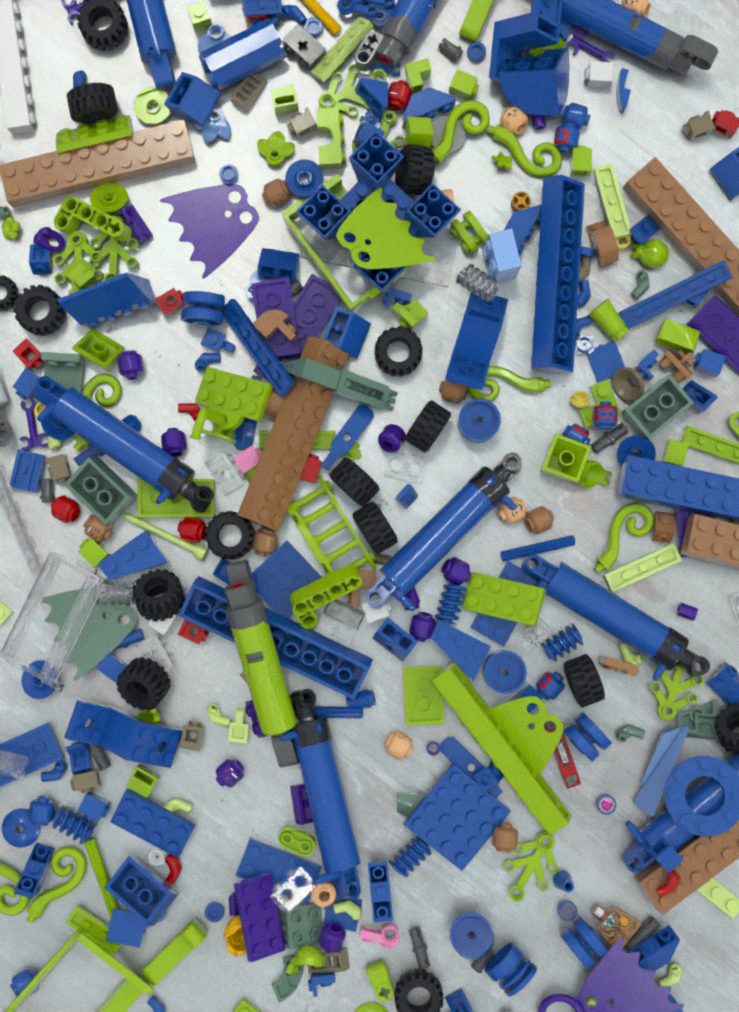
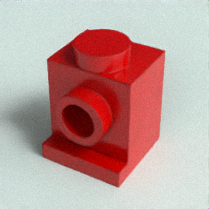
M716 110L712 117L715 126L714 131L731 139L739 127V117H735V114L728 110H721L720 112Z
M174 287L155 298L156 303L166 318L186 306L183 304V293L180 289L176 291ZM173 297L174 302L168 303V299Z
M27 338L12 351L30 370L33 368L38 369L44 363L41 360V352ZM34 354L35 356L29 360V355Z
M309 454L299 480L317 483L322 461L318 460L319 456Z
M184 619L177 635L199 645L201 641H206L209 632ZM192 628L197 629L196 635L191 634Z

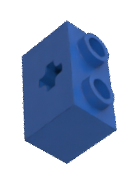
M389 618L384 621L372 638L402 662L418 643L415 638Z

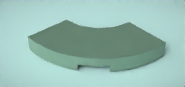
M297 952L283 957V973L277 980L272 982L278 1003L287 999L296 990L301 981L304 965L299 966L298 973L296 974L286 973L291 958L295 957Z

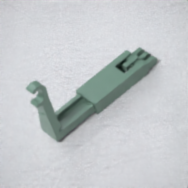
M308 358L285 363L281 362L288 373L331 389L330 392L376 409L384 408L393 411L394 407L388 405V402L395 404L396 399L390 398V395L397 396L398 392L389 389L387 385L345 369H334ZM367 387L377 390L376 393L369 391L368 396L365 395Z

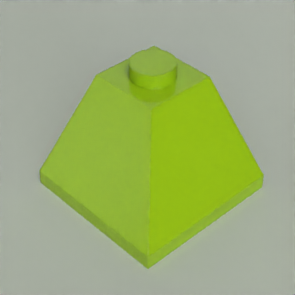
M555 433L540 472L558 479L579 483L592 447Z

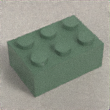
M669 373L621 413L640 436L650 440L694 404V402Z
M97 455L88 457L64 484L105 525L110 522L113 523L137 496Z

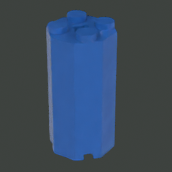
M268 18L200 52L201 55L198 57L205 74L207 73L212 87L220 91L286 58V51L284 47H280L282 41L273 23Z

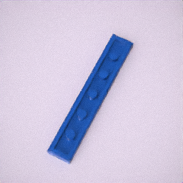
M725 260L618 313L626 323L627 328L630 329L733 277Z
M230 299L221 311L224 318L280 397H285L296 383L252 324L236 299Z

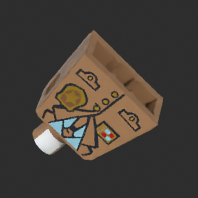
M599 904L592 910V914L599 919L595 923L596 928L611 946L619 938L624 937L623 948L642 925L636 917L613 904L607 910Z

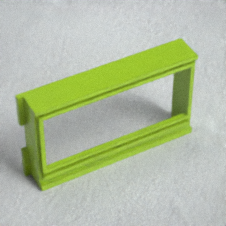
M338 173L323 183L339 200L348 193L342 185V179ZM308 199L304 202L298 200L281 212L284 222L347 310L352 312L367 300L373 299L380 294L381 291L374 287L354 302L349 299L293 221L299 217L296 211ZM405 268L393 282H395L400 277H403L406 274L407 269Z

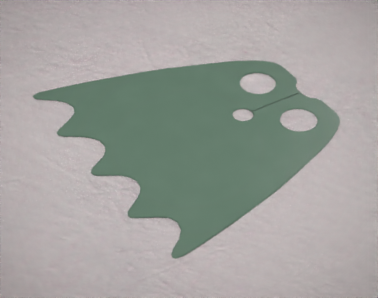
M119 586L82 588L54 594L38 600L51 606V612L46 617L45 622L55 623L59 626V633L55 637L54 642L64 643L68 646V652L63 662L75 663L78 670L74 681L94 668L105 658L107 653L110 654L132 631L137 622L134 610L127 606V595L124 589ZM111 593H117L120 596V601L115 605L108 602V596ZM105 612L109 613L107 619H104L102 616ZM127 614L130 618L129 623L124 626L120 625L117 621L119 615Z

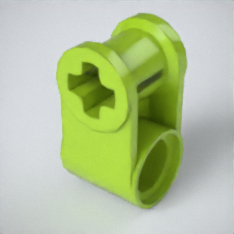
M384 960L365 967L376 997L382 1002L391 1000L393 997V985ZM385 987L388 990V994L381 992V988Z

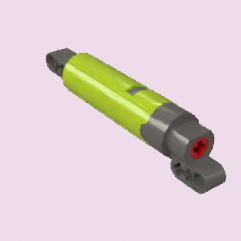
M248 560L227 564V573L230 585L224 588L228 602L226 613L263 734L271 736L280 768L297 765L299 760L296 748H294L293 739L281 741L279 738L280 735L290 732V729L294 728L295 724H297V720L262 599L256 596V586Z

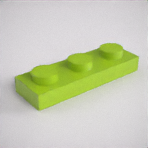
M79 905L75 907L65 922L75 930L80 928L83 933L112 955L116 953L121 945L106 941L109 926Z

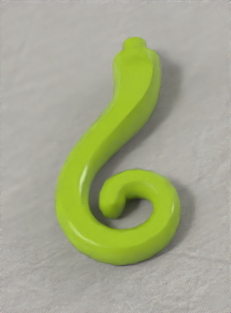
M474 100L465 101L457 105L450 112L445 123L442 140L432 149L437 164L443 161L450 153L456 122L463 113L475 111L481 117V121L477 126L470 123L472 114L469 113L463 117L462 125L468 133L479 134L488 127L490 116L484 104Z
M499 124L497 127L489 125L487 133L493 135L492 139L506 144L519 165L529 174L537 177H549L561 168L562 155L554 144L548 142L541 143L533 150V159L540 165L545 163L544 157L541 156L543 151H549L553 156L552 163L548 167H539L527 159L518 139L512 132H508L504 126Z
M499 366L488 367L486 376L501 377L526 392H544V388L551 387L550 379L543 380L542 377L523 378ZM486 379L484 385L491 387L490 394H482L478 389L469 388L468 390L473 399H485L491 402L498 397L500 386L496 380Z
M105 373L91 378L84 386L82 394L91 399L96 387L106 383L113 389L112 396L104 398V390L99 388L95 393V399L102 406H112L120 399L122 389L120 382L115 376ZM76 435L74 438L77 442L73 448L80 452L83 446L88 447L89 442L79 435Z
M630 503L623 506L615 514L609 531L608 547L596 560L598 564L594 567L598 574L603 569L608 571L615 563L620 548L621 525L628 515L636 512L640 513L645 519L644 526L638 529L635 527L636 518L630 517L626 523L630 534L641 537L651 531L654 525V516L648 506L641 503Z
M71 846L62 847L53 854L51 869L57 876L66 877L73 870L72 865H67L65 868L59 866L60 859L65 856L72 857L75 860L76 870L71 879L66 883L42 892L32 901L27 909V913H29L28 922L34 923L36 917L41 918L50 902L68 894L81 883L86 872V860L79 849Z
M0 862V875L10 879L17 885L21 875L13 868ZM10 885L0 887V912L12 916L22 913L26 909L30 898L20 895V899L15 905H6L2 900L4 894H8L11 898L17 895L14 894L15 889Z

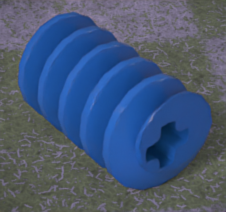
M449 583L448 585H443L447 592H441L445 599L439 600V603L443 607H437L441 614H436L434 617L440 621L456 625L452 622L453 620H459L455 613L461 612L457 605H463L459 598H465L461 591L468 588Z
M573 623V629L566 626V633L562 630L559 631L560 637L553 634V641L547 638V645L540 642L543 651L549 659L557 662V654L563 658L564 650L570 654V646L576 650L577 642L580 645H584L583 638Z
M62 805L54 818L52 827L56 829L60 826V833L67 829L66 836L69 837L73 834L74 841L80 837L79 843L82 845L88 841L97 824L90 827L91 821L88 820L86 823H83L84 816L77 819V812L71 816V809L69 808L64 812V805Z
M418 836V841L411 839L412 846L405 844L406 852L401 849L399 850L401 857L394 855L396 862L388 860L390 865L404 877L409 876L407 870L411 872L415 870L413 864L415 866L420 865L419 859L422 861L426 860L424 853L429 856L432 854L428 844Z

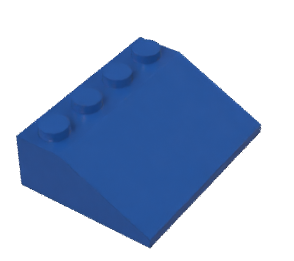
M128 272L57 299L58 303L81 326L88 327L89 329L100 326L99 323L104 321H114L119 315H130L137 308H148L151 306L150 303L156 302L149 279Z

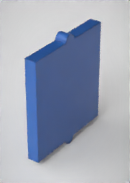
M614 341L604 345L599 344L598 347L594 348L592 354L585 352L597 383L609 378L612 379L616 371L625 367Z
M336 894L334 902L330 906L324 907L323 925L337 922L345 930L356 932L358 920H353L352 916L346 912L335 914L333 904L350 900L361 909L363 900L358 898L353 900L342 899Z
M113 908L111 921L108 923L109 930L106 941L140 948L142 935L145 933V924L131 911Z

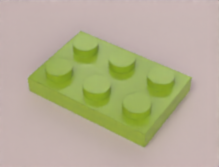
M441 665L403 667L406 726L445 724L443 695L435 689L432 682L436 674L442 671Z

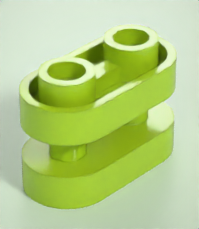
M468 210L462 215L464 221L454 220L450 223L451 228L449 230L455 238L458 237L462 242L460 245L464 252L473 254L478 250L476 244L480 242L483 246L486 245L489 235L474 214ZM469 227L475 235L473 238L469 235L466 228Z
M285 825L279 831L278 842L282 847L302 856H309L314 852L316 840L312 834L293 825Z

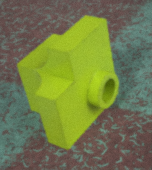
M81 262L66 274L68 282L72 285L69 291L70 294L98 284L95 275L86 269Z
M416 299L408 305H401L397 302L392 307V312L400 319V325L404 329L406 327L410 328L411 331L429 313Z

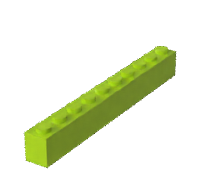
M452 663L437 673L432 680L435 689L442 693L448 706L455 710L458 719L468 727L471 736L477 739L482 750L492 759L494 766L503 773L506 782L513 786L517 796L526 803L529 812L539 820L540 826L551 835L568 825L572 815L456 663Z

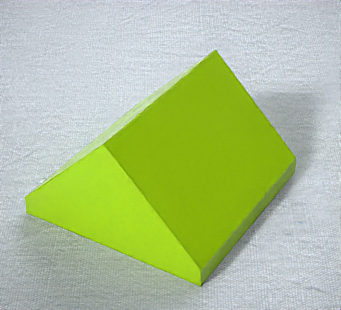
M92 328L72 349L110 373L125 347Z

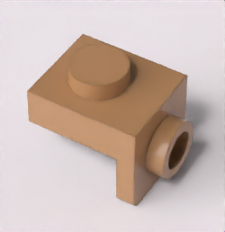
M655 511L652 541L670 543L675 533V513Z

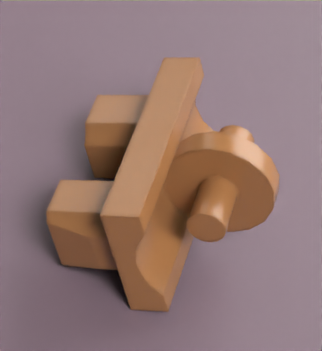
M669 349L665 352V356L659 364L665 370L672 364L678 368L671 375L677 383L685 378L689 379L693 373L683 362H686L690 367L694 363L689 358L693 353L689 351L685 354L680 349L677 352L681 357L679 359Z

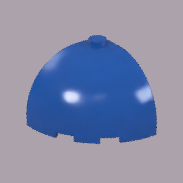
M568 48L544 50L543 54L533 57V54H529L519 58L518 63L514 65L509 63L501 69L499 79L506 98L516 108L529 114L547 115L548 117L560 115L566 103L569 88L570 65Z

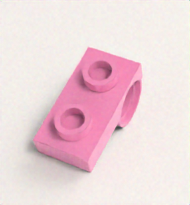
M386 922L381 930L361 925L359 937L364 942L373 943L375 941L381 943L383 947L392 948V946H398L399 931L397 925L393 922ZM393 929L395 934L392 937H388L385 935V931Z

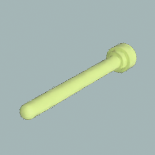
M129 513L123 515L124 520L192 552L195 558L203 561L208 553L209 548L207 546L191 544Z

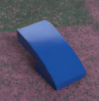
M621 68L616 84V102L619 113L622 114L627 107L631 93L630 89L624 88L629 72L628 69Z

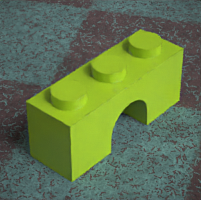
M339 107L316 108L318 133L325 132L333 138L329 144L318 146L319 166L321 170L342 169V162H346L345 151H341V144H345L344 132H340V125H344L343 113H339Z

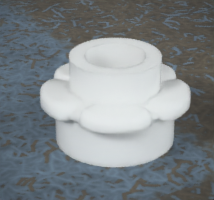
M154 847L147 857L151 865L158 866L165 863L167 854L160 848Z

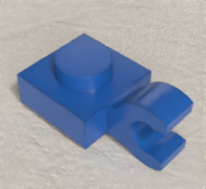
M209 327L201 341V346L219 353L221 348L233 353L236 348L235 344L225 341V334Z

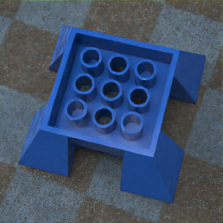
M375 130L349 157L358 180L351 190L339 200L322 184L296 211V214L324 240L335 238L338 241L336 235L341 224L360 203L380 187L383 188L381 193L382 200L387 203L397 204L396 217L400 220L411 222L408 231L413 237L435 238L461 209L433 183L415 202L391 180V177L404 156ZM352 233L344 234V239L347 242H355L356 237ZM366 239L365 244L370 245L371 241ZM362 251L358 254L361 261H370L368 253ZM356 263L353 265L381 292L407 267L366 269L359 267Z

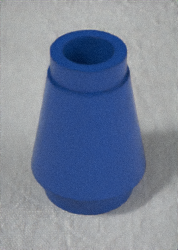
M366 689L358 692L354 700L346 697L347 707L371 708V706L376 705L373 690L368 691Z
M559 871L555 874L553 878L554 886L559 890L568 893L572 892L574 884L571 875L567 871Z

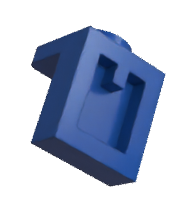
M36 244L30 245L29 265L33 274H51V251L45 249L41 244L39 246Z
M390 288L389 293L385 292L382 303H385V309L388 310L391 299L395 300L394 303L398 302L401 305L410 304L412 294Z
M654 349L635 367L643 377V380L649 381L654 377L646 369H651L657 363L655 358L659 354Z
M335 972L311 974V979H308L309 991H313V997L318 996L317 985L327 987L335 983Z

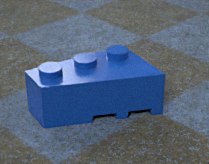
M145 530L101 561L98 566L108 580H115L170 563V561L149 531Z
M437 620L430 636L474 681L491 646L440 620Z

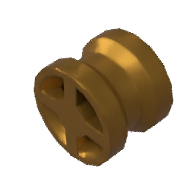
M522 191L515 193L511 200V209L515 212L529 208L531 203L530 196Z

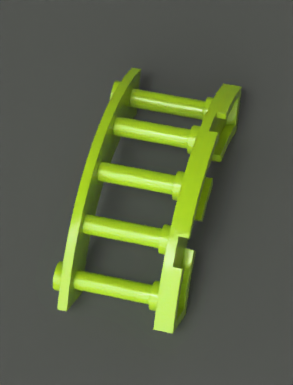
M321 475L318 476L322 486L298 501H290L287 509L312 552L328 575L334 572L331 567L333 560L359 545L364 556L349 565H355L359 568L369 562L375 570L377 567L373 562L376 560L371 550L367 551L331 493L334 489L328 480L324 481ZM327 492L332 500L330 503L306 517L305 515L303 517L300 516L298 511L301 510L302 506ZM336 508L343 520L319 535L315 534L312 536L307 528L310 526V523ZM348 527L355 539L332 553L324 555L319 547L322 544L321 542Z

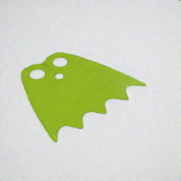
M382 187L378 188L360 203L337 231L338 241L343 247L350 250L351 258L361 268H397L436 260V257L428 256L422 252L421 248L425 242L424 239L415 238L409 234L408 229L411 222L400 220L396 217L397 204L387 203L382 200ZM352 233L356 237L355 242H347L344 239V234ZM366 239L371 241L370 245L365 244ZM362 251L368 253L370 261H361L358 254Z
M536 696L519 698L491 708L492 712L530 762L541 773L561 739L564 729L562 721L556 715L550 714L546 710L545 703ZM530 703L538 705L539 712L536 715H532L527 711V706ZM545 722H554L556 730L551 733L547 732L544 729ZM533 723L535 728L529 729L528 724Z

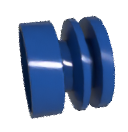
M510 942L502 947L484 969L493 981L500 980L499 987L504 989V993L508 997L522 990L537 971V966L534 963H530L528 957L521 959L523 952L514 942Z

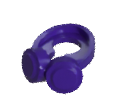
M50 227L39 229L34 236V244L38 246L41 244L51 252H60L65 247L64 238L58 232L50 229ZM45 235L57 240L58 246H51Z

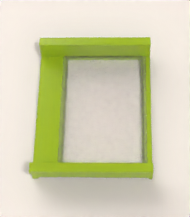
M78 928L4 1012H126L143 992L149 995L153 987L150 986L148 981L142 979Z

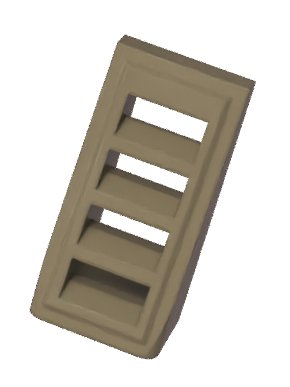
M258 73L246 77L231 95V102L247 112L268 80ZM254 77L255 79H257V80L260 81L261 83L258 85L257 83H255V82L252 81L251 79ZM248 83L253 85L256 89L253 90L252 88L247 86ZM244 89H246L252 94L249 96L244 92ZM242 95L245 98H247V100L244 101L239 96Z
M340 949L337 952L320 951L323 957H325L326 967L315 968V966L308 965L309 974L346 971L350 967L348 949ZM330 956H333L334 966H331Z

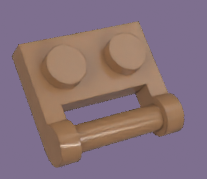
M602 655L599 657L598 663L603 664L602 668L615 672L619 668L624 674H629L630 676H636L639 673L637 665Z

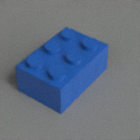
M134 856L127 857L104 887L147 926H155L179 894L138 857Z

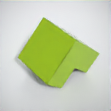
M428 58L405 64L404 73L413 94L423 89V79L430 78L431 67Z
M294 84L271 89L276 115L299 111Z
M407 116L405 123L407 134L404 145L413 144L430 147L434 136L431 118Z
M139 764L126 786L148 798L161 775Z

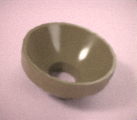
M624 367L613 375V388L621 399L632 402L642 396L645 385L643 377L638 371L631 367ZM631 376L637 379V385L631 382Z

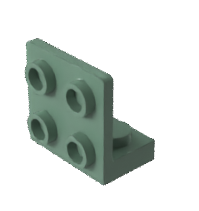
M41 352V360L45 362L44 376L53 379L67 390L74 387L82 393L84 357L80 354Z
M315 903L292 908L284 905L277 906L285 948L293 949L319 943L318 939L322 929L320 906H317Z

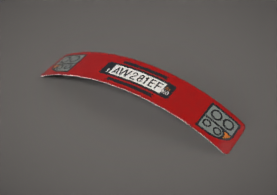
M547 721L544 724V728L547 732L551 733L556 730V725L552 721ZM562 733L554 753L566 788L569 789L580 785L581 782L567 741Z

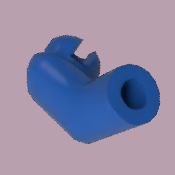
M296 5L282 6L281 15L283 17L295 18L300 25L305 24L307 18Z
M80 70L74 73L73 88L84 84V80L87 77L84 71Z
M588 280L579 282L581 292L578 295L577 307L584 306L591 297Z
M589 316L576 320L575 339L580 336L582 327L592 324Z
M203 353L196 360L195 369L202 372L210 363H220L221 354Z
M59 760L55 763L52 771L41 772V781L60 780L66 772V763Z
M154 995L147 1001L153 1012H165V1007Z

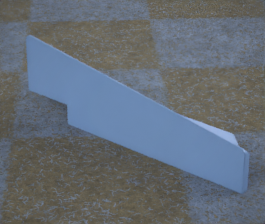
M686 723L675 729H667L662 732L641 778L640 785L643 787L633 800L636 806L652 817L663 795L667 778L674 768L688 734L689 727Z

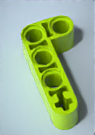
M473 0L459 35L477 42L495 0Z
M68 196L64 199L54 218V226L68 235L78 229L81 221L122 242L129 240L132 234L131 228L125 223L74 196Z
M346 565L291 593L289 600L293 613L303 628L312 629L318 624L315 613L316 609L358 589L362 585L358 568L355 565Z
M194 918L140 973L153 986L157 985L192 949L197 948L204 941L208 931Z

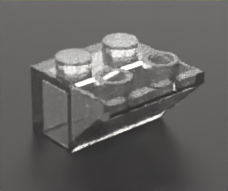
M336 599L326 605L314 631L349 648L366 613Z

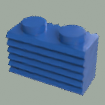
M262 248L258 262V275L278 279L289 277L290 281H295L300 254Z

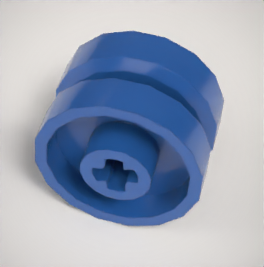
M186 291L183 293V304L188 307L182 309L181 321L203 326L223 325L224 315L218 310L225 307V296L204 291Z
M473 399L466 403L457 419V426L461 436L473 443H484L490 440L499 430L501 424L498 408L492 402L485 399ZM477 417H479V420H483L481 424L476 422Z
M498 650L491 653L484 661L482 667L483 678L486 684L496 692L503 694L513 693L520 689L527 676L526 665L522 658L516 653L507 650ZM504 668L508 669L506 676L501 673Z
M581 712L575 718L581 730L579 731L573 724H569L563 729V732L568 736L575 748L593 762L599 757V752L593 744L595 743L600 749L606 750L612 742L585 713Z
M466 913L459 916L453 922L450 929V940L453 948L461 957L467 960H479L491 952L494 945V933L490 923L483 916L477 913ZM470 933H472L473 935H475V938L472 939V940L469 939V938H470V937H469V934H470Z
M580 917L573 923L574 928L579 933L578 936L569 928L564 930L560 936L586 969H589L595 964V959L590 951L592 950L597 957L603 958L608 950L601 942L602 939L591 926L589 927L583 918Z

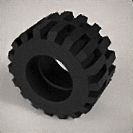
M90 0L89 3L85 1L83 3L84 8L80 7V15H77V24L83 38L95 49L99 47L100 50L104 51L106 47L108 50H111V46L114 45L118 47V42H123L125 40L123 35L127 36L128 33L126 29L128 28L127 19L121 6L115 0ZM107 16L113 19L111 25L105 30L93 28L94 22L100 17Z
M82 84L71 89L66 94L70 117L75 122L96 123V121L101 119L108 120L118 112L114 88L110 84Z
M405 144L400 151L404 158L395 171L396 185L405 193L421 195L431 185L435 170L434 153L430 147Z
M39 284L38 287L31 285L30 289L24 288V293L17 295L19 300L14 301L16 308H13V312L16 313V320L28 332L37 336L38 334L46 336V333L50 335L53 334L54 329L58 330L59 324L63 325L64 320L62 318L66 317V312L58 303L57 299L61 297L51 288ZM47 301L49 303L47 316L41 320H33L30 314L32 306L36 302Z
M393 326L389 330L383 331L375 344V360L379 368H382L386 374L389 373L394 377L395 375L402 377L405 374H410L417 368L422 358L423 347L421 340L414 331L411 332L410 328L407 327L404 329L402 326H398V328ZM397 341L405 343L410 349L409 357L402 362L390 359L387 349L391 343Z
M433 400L429 401L409 429L405 440L424 453L429 451L450 419L451 412Z
M344 457L329 473L331 480L360 506L364 507L380 490L378 484L349 458Z
M372 501L353 513L354 521L376 554H380L398 543L395 532L375 502Z
M221 512L219 515H215L207 524L205 541H207V546L211 549L212 553L220 558L234 560L245 556L250 551L254 540V527L249 520L238 516V512ZM234 524L240 529L242 536L236 546L227 547L220 542L219 533L223 526Z
M156 569L154 572L151 570L148 571V574H142L141 579L135 581L136 584L133 585L132 595L138 612L142 617L145 616L146 620L152 619L153 622L161 620L162 622L166 618H173V615H177L179 609H182L185 598L179 578L175 576V573H169L165 569L163 571ZM164 593L163 595H161V596H159V597H154V596L157 595V594Z
M587 654L564 662L566 679L579 706L583 708L605 699L601 678L594 662Z
M140 657L139 659H133L118 676L116 685L118 686V692L121 693V698L125 699L128 705L131 704L135 709H146L148 711L156 708L171 687L169 685L171 681L168 678V673L164 671V667L158 665V662H153L150 658Z
M735 702L732 706L727 705L725 710L721 709L719 711L720 715L716 716V721L714 722L722 748L724 747L728 753L731 751L732 755L735 756L739 754V733L732 731L739 726L738 702Z
M414 969L412 973L410 970L407 971L406 975H402L400 981H397L396 989H394L397 1012H441L440 1008H443L444 996L442 986L433 973L430 972L428 974L424 969H422V972L418 971V969ZM417 987L425 988L430 992L429 1000L423 1005L411 1004L407 999V995L412 989Z

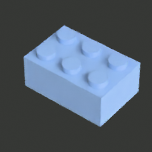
M512 228L489 234L486 245H484L482 250L484 260H488L489 263L487 268L489 279H493V283L515 279L521 268V262Z

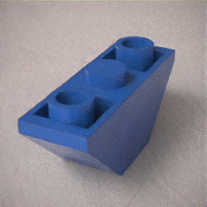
M431 87L412 94L402 119L403 129L405 128L407 116L433 119L436 114L442 111L443 113L451 111L453 106H455V97Z
M541 205L515 211L504 229L512 228L519 256L525 248L522 245L524 240H529L534 232L531 229L534 223L538 224L541 220Z
M35 843L16 885L14 894L31 899L39 894L49 869L54 848Z
M387 861L368 863L373 921L374 923L393 921Z
M668 925L626 953L640 952L639 967L644 970H658L671 961L680 939L671 926Z

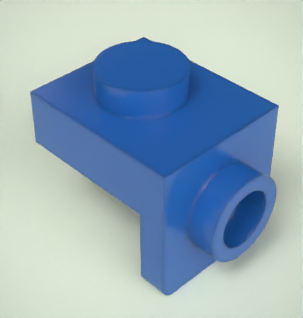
M74 742L66 747L73 775L92 770L90 749L85 743Z
M491 760L480 772L473 776V779L480 785L482 792H486L497 785L504 775L500 769L494 766Z

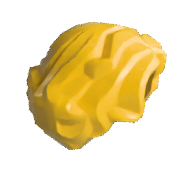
M237 915L228 921L223 937L227 941V950L233 956H242L246 954L240 916Z

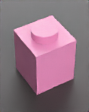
M250 446L233 457L241 472L246 475V472L257 466L262 452L259 448L254 449L253 446Z

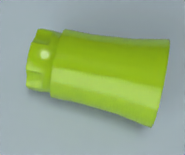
M609 298L588 314L609 337L611 336L614 342L622 338L629 331L625 325L626 323L619 316Z

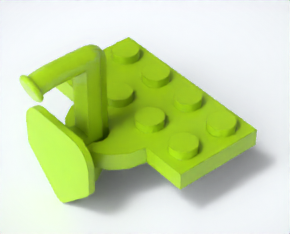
M207 366L195 399V403L204 407L198 413L190 438L200 440L202 438L200 435L203 433L216 439L236 444V440L232 439L234 431L242 424L244 418L261 422L273 386L269 383ZM205 420L210 421L214 426L212 432L202 429Z

